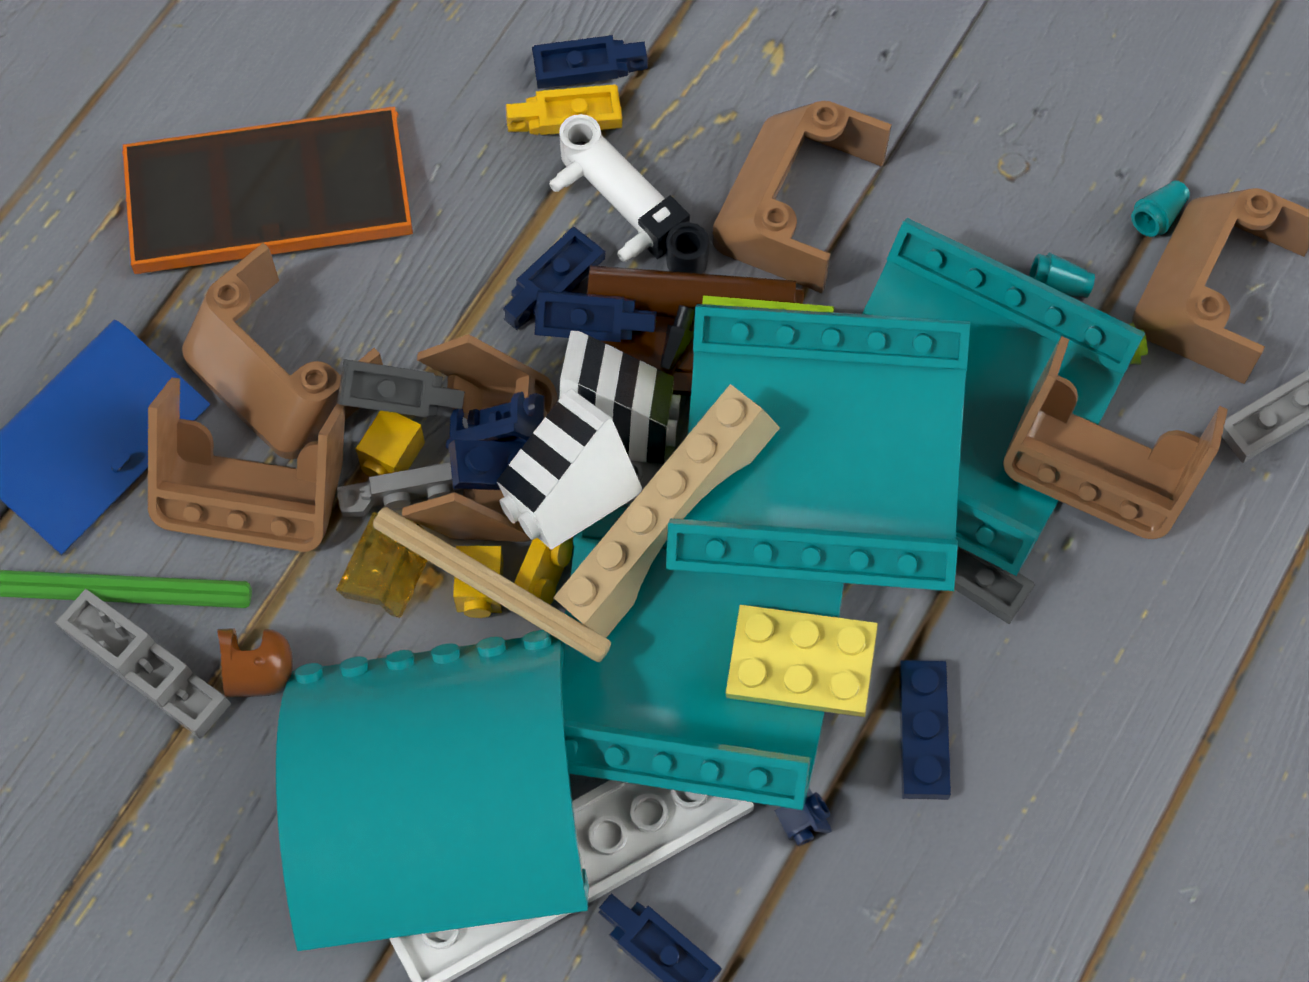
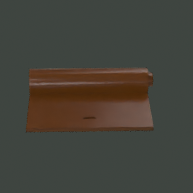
M590 265L587 294L625 297V299L635 300L634 309L656 311V328L654 332L633 330L632 340L622 339L621 342H601L673 376V395L691 396L694 336L673 369H666L660 366L668 324H674L679 305L695 309L697 304H702L703 295L803 304L804 290L796 289V281ZM694 314V317H693V320H692V324H691V327H690V330H689V331H693V332H694L695 314Z

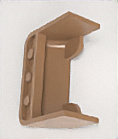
M831 101L814 102L769 117L763 124L714 222L712 232L714 247L725 256L786 280L796 281V284L822 293L826 285L830 253L792 239L797 225L796 214L789 205L775 199L805 138L882 166L886 157L892 124Z
M1259 188L1199 197L1188 203L1132 316L1135 328L1144 330L1147 341L1243 384L1247 381L1265 346L1225 329L1224 327L1230 316L1229 302L1221 293L1205 286L1231 230L1235 226L1303 257L1309 249V209Z
M262 243L209 287L183 343L182 353L188 367L278 456L285 459H297L306 444L318 441L320 430L337 404L341 375L327 363L313 361L304 364L290 376L236 323L248 311L253 302L279 282L270 249L266 244ZM375 348L359 360L361 362L383 365L381 355ZM346 406L345 420L360 407Z
M469 334L418 352L417 361L448 376L447 388L465 391L462 408L464 418L466 419L468 418L469 410H482L509 403L514 393L523 392L524 398H528L530 394L534 393L544 396V418L558 401L556 389L547 376ZM464 489L463 496L454 492L402 508V517L452 539L531 541L519 521L512 523L504 513L499 502L500 499L504 498L501 490Z
M1061 336L1035 385L1007 449L1003 462L1005 472L1018 483L1145 539H1158L1165 536L1171 530L1219 451L1228 409L1222 406L1218 407L1200 438L1185 431L1173 430L1162 434L1153 449L1072 414L1078 400V393L1075 386L1069 380L1058 375L1070 340Z
M171 377L148 407V513L150 518L156 525L169 531L307 552L317 548L327 531L342 470L346 405L337 403L320 430L318 441L310 442L302 448L297 458V469L213 455V437L204 425L196 421L180 419V379Z

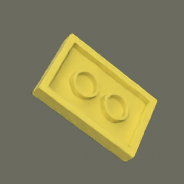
M740 605L726 687V697L865 717L878 623Z

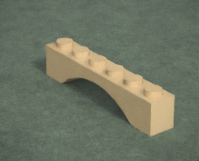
M730 384L553 598L583 625L606 638L634 605L640 586L652 562L667 540L670 518L684 519L694 506L713 488L736 471L750 464L780 427L760 406Z

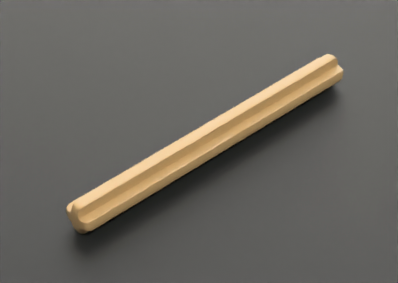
M384 507L379 511L373 522L374 528L592 660L601 662L607 655L611 646L610 640L388 507Z

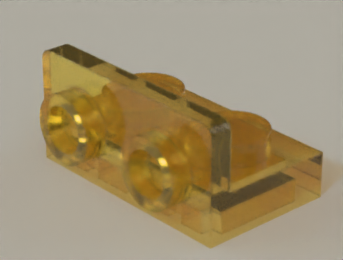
M373 512L336 591L346 599L380 605L391 616L400 618L413 596L414 589L428 560L375 529L373 522L378 513ZM413 522V523H415L416 525H418V526H420L421 528H423L420 524H418V523H416V522Z

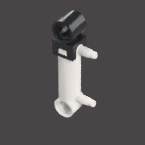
M583 114L567 118L561 124L559 130L561 159L566 168L557 173V176L550 181L551 189L554 192H559L564 187L570 186L580 177L584 176L638 231V234L626 242L625 246L618 251L617 255L621 261L627 262L647 249L657 260L666 253V263L669 271L703 274L706 271L709 256V238L704 228L698 224L691 223L690 214L671 195L664 198L601 135L600 126L595 119ZM581 141L587 142V143L584 144V145H576V144H574V143H576V142H581ZM688 248L696 252L692 254H684L681 253L680 250Z

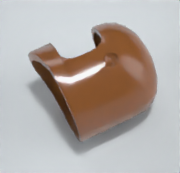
M235 628L217 630L221 652L223 690L226 698L270 696L281 692L285 688L292 674L293 658L290 644L284 635L275 630L264 629L259 648L241 651L238 646Z

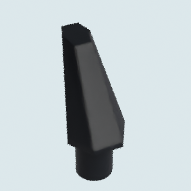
M679 305L674 324H668L660 364L662 368L673 369L693 338L694 332L689 330L695 309Z

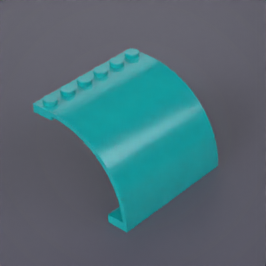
M906 218L902 222L886 259L887 262L862 315L970 321L959 467L956 540H958V547L1017 576L1059 500L1011 479L1005 472L1003 462L1035 385L1060 337L1063 336L1070 339L1058 375L1069 380L1077 390L1078 400L1072 414L1099 425L1145 332L920 223Z
M697 304L695 306L694 356L688 434L730 384L760 406L780 429L750 464L736 471L713 488L694 506L684 519L670 518L668 522L666 569L954 591L958 551L956 521L970 321Z
M630 504L622 505L573 536L574 552L571 576ZM666 540L640 586L634 605L606 637V639L610 640L611 646L601 662H596L564 643L562 700L569 773L803 810L813 774L825 712L726 697L739 606L747 605L840 618L844 583L666 569ZM565 609L566 615L580 622L568 610Z
M536 630L525 634L521 638L504 640L502 637H489L479 641L477 644L466 646L447 643L436 646L432 651L413 653L410 650H399L390 653L384 658L367 660L365 657L358 656L348 658L341 662V664L322 666L318 663H309L292 671L291 677L285 686L278 718L276 800L283 876L297 951L588 911L589 884L586 869L581 867L565 741L562 700L564 642L544 630Z

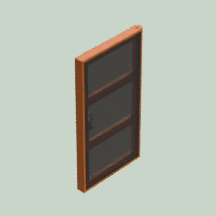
M395 106L123 144L122 154L130 258L134 274L244 259L262 243L269 247L272 255L413 234L397 123L398 112L395 110Z

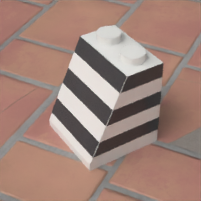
M570 331L560 377L559 399L564 393L572 389L610 416L630 461L664 464L666 446L675 447L681 395H673L674 377L580 331Z
M572 389L564 393L559 401L556 402L497 479V483L504 495V498L500 499L499 502L508 519L512 523L519 521L531 540L539 538L551 550L634 499L643 490L612 418Z

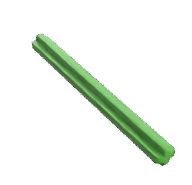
M0 570V597L76 600L87 589L104 602L233 608L249 607L252 597V588L247 581Z

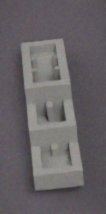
M87 589L78 596L55 622L61 630L200 739L231 705L226 696L195 675L185 663L158 645L148 633Z

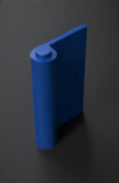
M113 320L0 430V500L62 556L148 469V407L171 377L180 379V419L196 421L210 406V403L126 326L117 320Z

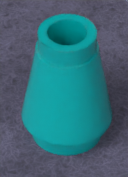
M1174 180L1138 200L1131 214L1132 223L1141 234L1148 237L1166 233L1185 203L1189 200V189L1184 183Z
M1050 252L1046 256L1037 254L1029 272V277L1069 296L1088 298L1095 282L1094 273L1088 272Z

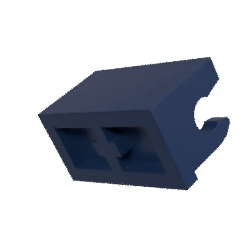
M518 392L514 393L509 403L482 410H469L467 418L468 428H464L463 408L454 409L450 417V439L446 440V448L449 449V444L454 439L526 443L544 419V396L534 393L530 394L528 398H524V393Z

